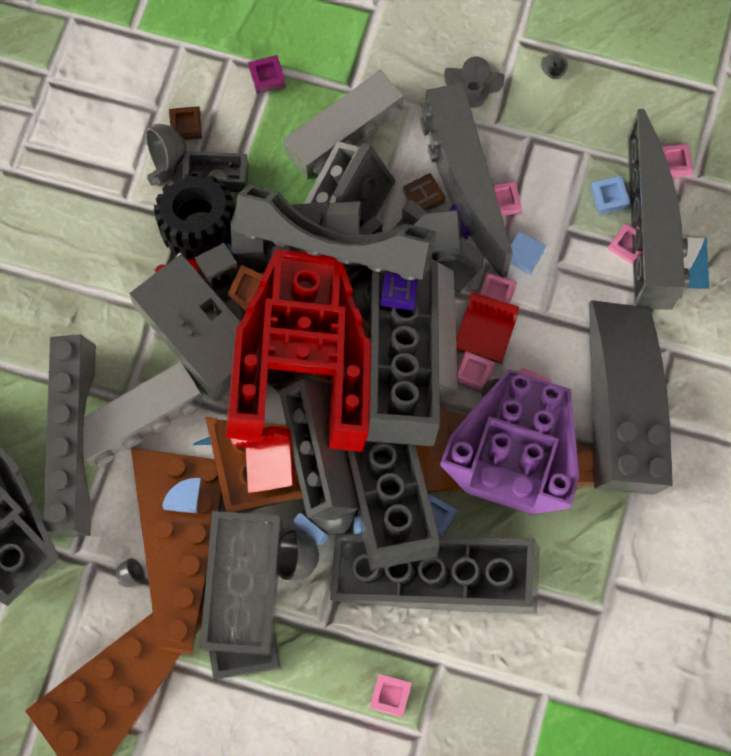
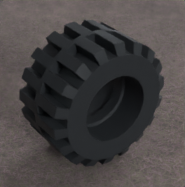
M198 173L196 177L186 174L184 179L180 180L177 177L172 180L173 184L171 186L166 184L162 188L163 194H158L156 198L157 205H154V213L163 242L167 248L170 247L172 253L175 255L181 253L185 259L194 256L196 260L195 257L225 242L231 244V220L235 206L230 190H227V186L222 181L218 182L217 178L212 175L206 178L203 173ZM193 213H209L206 217L197 221H184Z

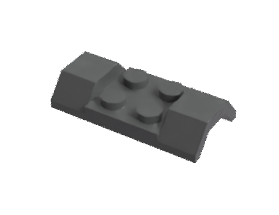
M361 201L291 205L304 217L320 226L342 233L361 234ZM234 211L231 220L232 256L237 262L238 270L243 265L258 273L265 272L275 249L307 253L304 249L293 246L289 248L279 247L273 241L248 239L242 233L234 232ZM343 263L344 267L364 266L359 263Z

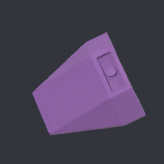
M508 369L450 435L440 466L467 494L531 515L569 509L579 481L571 389Z

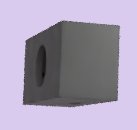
M185 151L183 179L186 174L196 177L198 173H203L208 178V174L212 170L221 169L225 172L226 179L217 178L218 182L222 181L230 192H241L248 182L249 163L247 154Z
M225 243L195 258L199 275L225 303L232 299L227 294L238 273L237 262Z

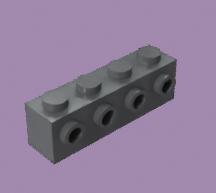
M303 378L279 391L287 428L291 432L292 452L307 518L335 521L358 510L359 505L346 450L328 449L330 383Z

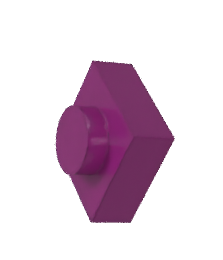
M278 55L248 62L256 94L286 87Z

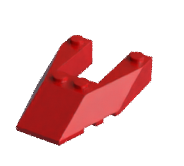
M275 249L260 280V284L247 306L245 315L236 328L227 412V439L260 442L265 421L268 369L330 375L328 449L363 451L369 433L371 342L366 337L362 326L363 319L360 310L356 308L352 297L353 290L344 264L335 257L328 255L315 256L303 252Z

